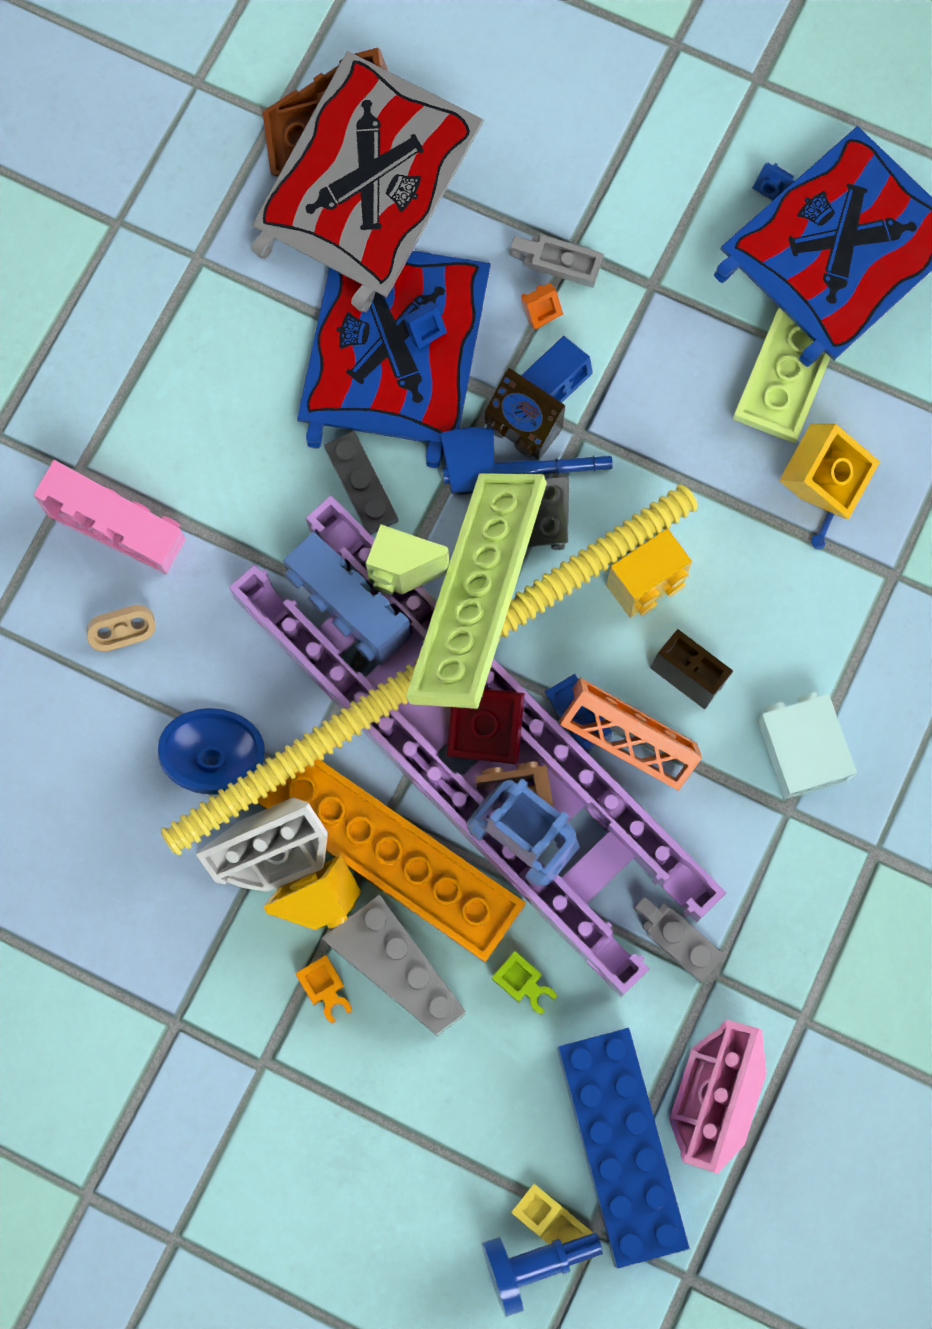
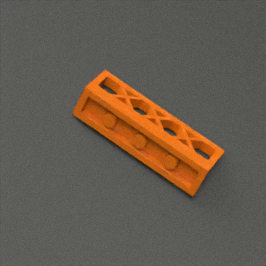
M581 677L573 687L574 700L559 720L561 726L678 791L702 759L696 742ZM583 706L594 712L596 722L580 725L572 719L579 708ZM599 716L605 718L606 720L600 721ZM617 725L625 731L626 739L611 742L604 738L602 729ZM598 730L599 735L594 733L593 731ZM629 732L635 735V737L630 738ZM647 742L654 746L655 755L639 758L634 755L632 745ZM628 746L629 752L623 749V747ZM659 749L665 753L659 754ZM678 759L685 763V765L675 778L663 771L661 762ZM657 763V764H658V768L655 767V766H653L652 764Z

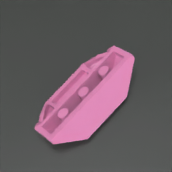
M726 1020L720 1025L719 1029L709 1034L691 1049L669 1118L676 1142L681 1151L682 1162L718 1174L745 1145L766 1077L761 1029Z

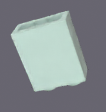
M817 692L798 698V703L785 707L784 702L768 706L764 709L765 713L757 721L784 800L849 781L857 774L829 694L819 697Z

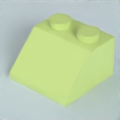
M380 525L366 561L369 583L373 584L375 590L388 595H392L393 591L399 594L409 592L446 575L449 566V550L446 546Z

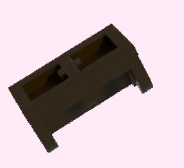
M679 629L675 631L657 653L650 666V669L703 709L708 707L733 673L731 668Z

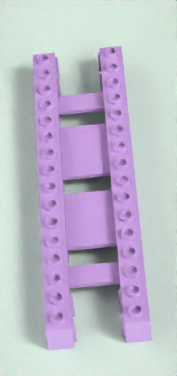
M330 495L306 517L308 529L311 533L315 532L344 559L347 564L344 568L346 571L353 569L366 580L371 588L369 593L374 596L379 591L375 590L373 584L369 583L366 561L375 539ZM254 564L229 587L234 600L340 709L344 707L346 710L350 708L352 701L355 703L359 702L361 695L368 696L370 689L377 690L379 683L386 684L388 677L395 678L397 671L404 672L406 670L405 666L408 664L413 666L415 664L414 660L419 657L437 603L422 586L404 594L394 591L392 595L381 593L390 602L389 605L395 612L394 616L401 612L409 619L411 638L382 665L379 664L364 677L360 672L356 674L341 657L356 640L350 634L344 637L332 624L334 620L332 616L317 629L299 610L295 600L290 601L287 598L284 601L275 592L265 569L261 571ZM494 658L484 688L525 693L518 764L479 760L463 776L458 772L454 774L438 757V752L448 743L451 707L412 705L408 701L406 705L399 704L397 711L390 710L388 717L381 716L379 723L372 722L370 729L366 730L363 728V733L620 997L641 979L650 968L643 962L645 958L642 955L638 957L635 953L630 955L612 936V924L610 922L606 924L587 905L599 891L634 859L653 878L651 882L654 885L658 883L685 911L683 915L686 918L690 916L696 923L726 894L713 878ZM527 762H538V767L547 765L553 807L558 812L562 813L564 811L569 815L566 823L584 808L602 826L607 834L562 878L557 875L550 884L541 887L532 884L525 878L531 869L528 864L486 832L482 840L478 841L467 829L468 819L494 789V787L476 788V776L482 775V771L485 769L501 767L503 772L517 770V765ZM533 781L527 782V786L533 785ZM500 801L487 815L485 820L488 821L495 810L502 807L503 804Z

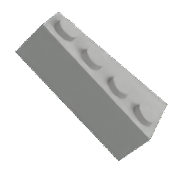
M380 895L321 938L325 944L436 1036H439L466 1015V1011Z

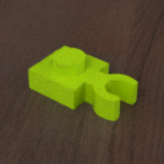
M516 951L491 978L516 1002L519 1003L524 996H527L530 999L532 1010L540 1015L545 1010L538 1005L537 998L542 994L548 995L553 1001L557 998L554 990L546 986L540 987L536 984L542 974Z

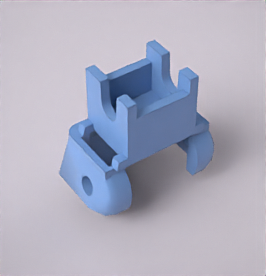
M521 779L518 784L512 780L499 782L468 819L467 829L478 841L482 840L486 832L531 867L525 876L527 880L539 887L548 885L557 877L580 848L574 828L566 823L569 815L564 811L562 813L558 812L527 787L528 783L524 779ZM500 801L503 804L500 809L497 808L488 821L485 820L487 815ZM553 840L557 843L556 846L560 850L547 866L543 868L537 859Z

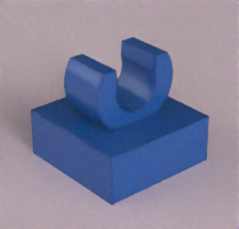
M432 301L418 306L419 309L410 314L406 313L403 317L412 342L418 349L447 333L439 309Z

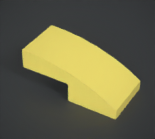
M536 1184L531 1186L511 1212L548 1244L557 1239H560L563 1244L593 1233Z

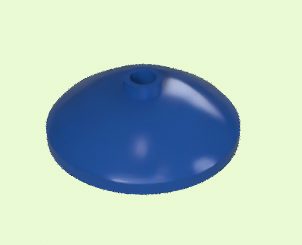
M205 708L184 713L172 720L165 727L159 738L158 759L165 774L180 787L200 794H219L218 790L223 789L225 791L229 788L227 785L230 782L234 785L238 782L237 778L239 776L242 778L246 777L248 770L254 772L257 770L256 765L259 763L263 765L264 741L257 728L241 715L223 709Z

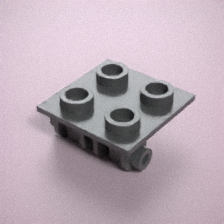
M568 476L545 479L547 483L527 548L551 545L553 550L565 549V544L568 543L569 521Z

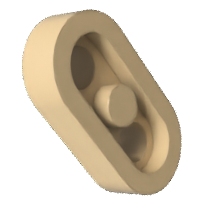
M132 605L91 619L86 629L87 640L95 650L102 652L111 651L150 638L155 631L156 624L154 614L148 607ZM140 617L143 619L141 622L138 623L131 621L133 618ZM107 627L110 629L105 633L98 631L100 628Z

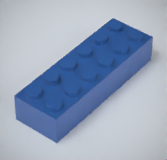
M630 1028L558 1046L557 1052L614 1266L618 1269L690 1249Z

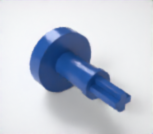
M596 1232L563 1244L560 1239L552 1241L551 1244L508 1258L500 1237L482 1243L489 1274L505 1317L524 1311L519 1287L560 1273L570 1272V1265L603 1254L602 1245Z

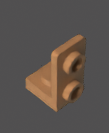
M527 762L517 765V770L503 772L501 767L488 768L482 771V775L476 776L477 789L492 788L499 782L512 780L517 784L521 779H524L526 782L533 781V785L527 787L553 807L547 765L538 767V762Z

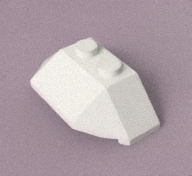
M292 797L238 821L200 849L196 856L215 883L226 885L228 882L241 888L268 892L321 870L325 863L328 832L309 803Z

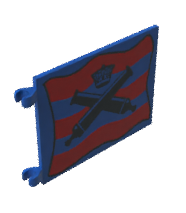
M856 126L721 246L720 250L728 258L718 265L714 277L720 283H724L740 268L814 341L804 349L799 357V361L804 366H811L824 352L835 361L932 271V197L859 126Z
M412 251L387 298L375 292L372 304L367 312H361L351 303L354 294L362 284L329 268L297 417L298 422L309 423L306 433L308 447L320 448L324 426L429 443L426 453V465L430 468L440 467L443 449L440 433L460 429L491 263ZM432 301L439 309L447 333L418 349L412 342L403 317L404 314H410L419 309L418 306Z

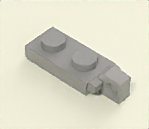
M542 234L540 237L532 236L531 241L514 236L509 254L512 257L523 260V265L531 267L533 270L594 288L604 254Z
M643 897L635 906L634 910L647 921L642 926L648 933L647 936L698 982L702 983L725 957L719 949L674 909L669 908L664 903L658 908L646 897Z

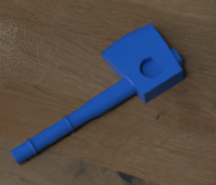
M462 428L440 433L446 467H443L444 484L450 485L451 494L473 493L479 473H557L558 475L559 473L595 472L596 470L613 468L612 456L595 457L594 455L593 457L560 460L556 458V460L547 461L526 460L494 463L493 429Z

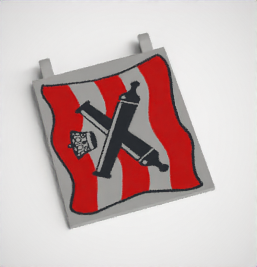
M347 51L252 224L254 228L262 231V233L253 242L251 250L258 257L267 259L272 252L275 239L362 284L354 294L351 303L361 312H367L372 304L375 292L386 298L389 295L484 120Z

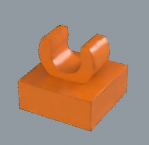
M551 283L544 286L539 285L536 287L537 290L526 295L524 293L521 295L528 322L534 330L563 315L557 291Z

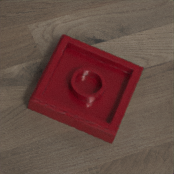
M484 688L478 709L451 707L447 756L518 764L525 693Z

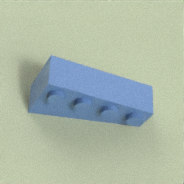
M315 532L311 533L283 559L287 570L284 573L285 577L297 589L303 586L311 594L308 599L312 605L321 613L326 610L334 618L332 621L334 627L344 637L350 634L359 643L356 646L357 650L369 662L375 659L382 665L411 638L409 619L401 612L394 616L395 612L389 605L390 602L380 592L374 596L369 593L371 588L366 580L353 569L348 573L344 569L347 566L344 559Z

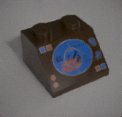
M508 368L485 410V424H487V428L494 430L496 437H506L515 443L514 447L521 454L527 457L532 455L540 460L563 429L565 405L511 368Z

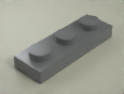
M355 431L325 444V451L364 529L371 535L379 530L380 525L388 527L399 522L398 516Z

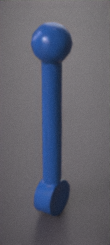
M831 512L827 513L819 534L813 536L811 540L812 546L815 549H822L826 544L824 537L834 516Z

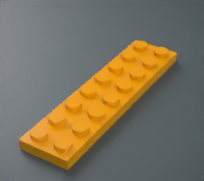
M319 759L314 761L315 765L313 767L306 766L304 773L297 772L295 779H287L286 785H278L276 792L269 791L267 798L263 799V797L257 799L258 804L265 809L292 797L309 803L328 832L326 852L335 858L342 855L350 869L484 963L487 962L526 905V902L326 763L319 761Z

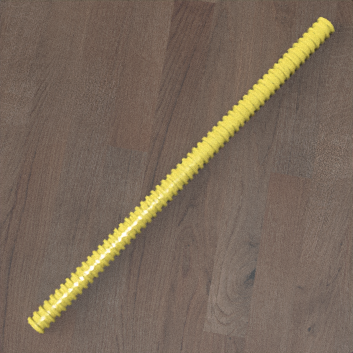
M682 484L677 485L676 491H668L667 497H659L658 503H650L649 509H641L640 515H632L631 521H623L622 527L617 525L614 527L613 533L608 531L605 533L604 539L599 537L596 539L595 545L590 543L587 545L586 551L581 549L578 551L577 557L572 555L569 557L568 563L565 561L560 563L559 569L556 567L552 568L550 575L547 573L543 574L541 581L538 579L534 580L532 587L529 585L525 586L523 593L516 592L515 598L511 599L500 637H508L510 630L513 632L517 631L519 624L522 626L526 625L528 618L531 620L535 619L537 612L544 613L546 606L553 607L555 600L562 601L564 594L571 595L573 588L580 589L582 582L589 583L591 576L598 577L600 570L607 571L609 564H615L618 558H624L627 552H633L636 546L639 548L644 544L645 540L648 542L653 538V535L661 533L662 529H670L671 523H679L680 517H688L689 511H697L698 504L693 493ZM418 658L414 660L415 664L413 666L409 664L405 666L406 670L404 672L397 671L395 678L388 677L386 684L379 683L377 690L370 689L368 696L361 695L359 702L355 703L352 701L350 708L347 710L344 707L340 709L341 714L338 716L336 714L331 715L332 720L329 722L326 720L322 721L323 726L320 728L317 726L313 727L311 734L304 733L302 740L295 739L293 746L286 745L284 752L280 753L277 751L275 753L276 757L272 760L269 757L265 759L266 764L263 766L260 763L256 765L257 770L254 772L248 770L246 777L242 778L239 776L237 783L233 785L230 782L227 785L228 789L225 791L223 789L218 790L219 795L216 797L213 795L209 796L210 801L207 803L200 802L198 809L191 808L189 815L185 816L182 814L180 816L181 820L177 823L175 820L170 822L171 827L168 829L166 827L161 828V835L172 852L180 856L182 849L186 847L189 850L192 848L191 843L194 841L197 843L201 842L200 837L203 835L210 836L212 829L219 830L221 823L228 824L230 817L234 815L237 818L239 811L242 809L244 811L249 810L248 805L251 803L254 805L258 804L257 799L263 797V799L267 798L269 791L276 792L278 785L284 786L287 784V779H295L297 772L304 773L306 766L313 767L315 760L319 759V761H322L324 754L328 753L331 755L334 753L333 748L337 746L340 749L343 747L342 742L345 740L347 742L352 741L351 736L354 734L357 736L361 735L360 730L363 728L366 730L370 729L372 722L379 723L381 716L388 717L390 710L397 711L399 709V704L406 705L408 703L406 694Z

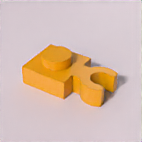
M327 955L295 973L312 1004L315 1006L321 1001L325 1003L324 1015L331 1024L336 1022L332 1016V1008L334 1006L342 1005L348 1014L352 1013L350 1003L345 998L339 997L336 993L345 986Z

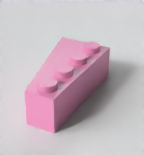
M53 460L34 493V497L48 517L167 574L186 540L180 529L181 525L175 520L166 516L160 518L152 514L144 505L135 501L130 502L115 491L99 485L56 460Z

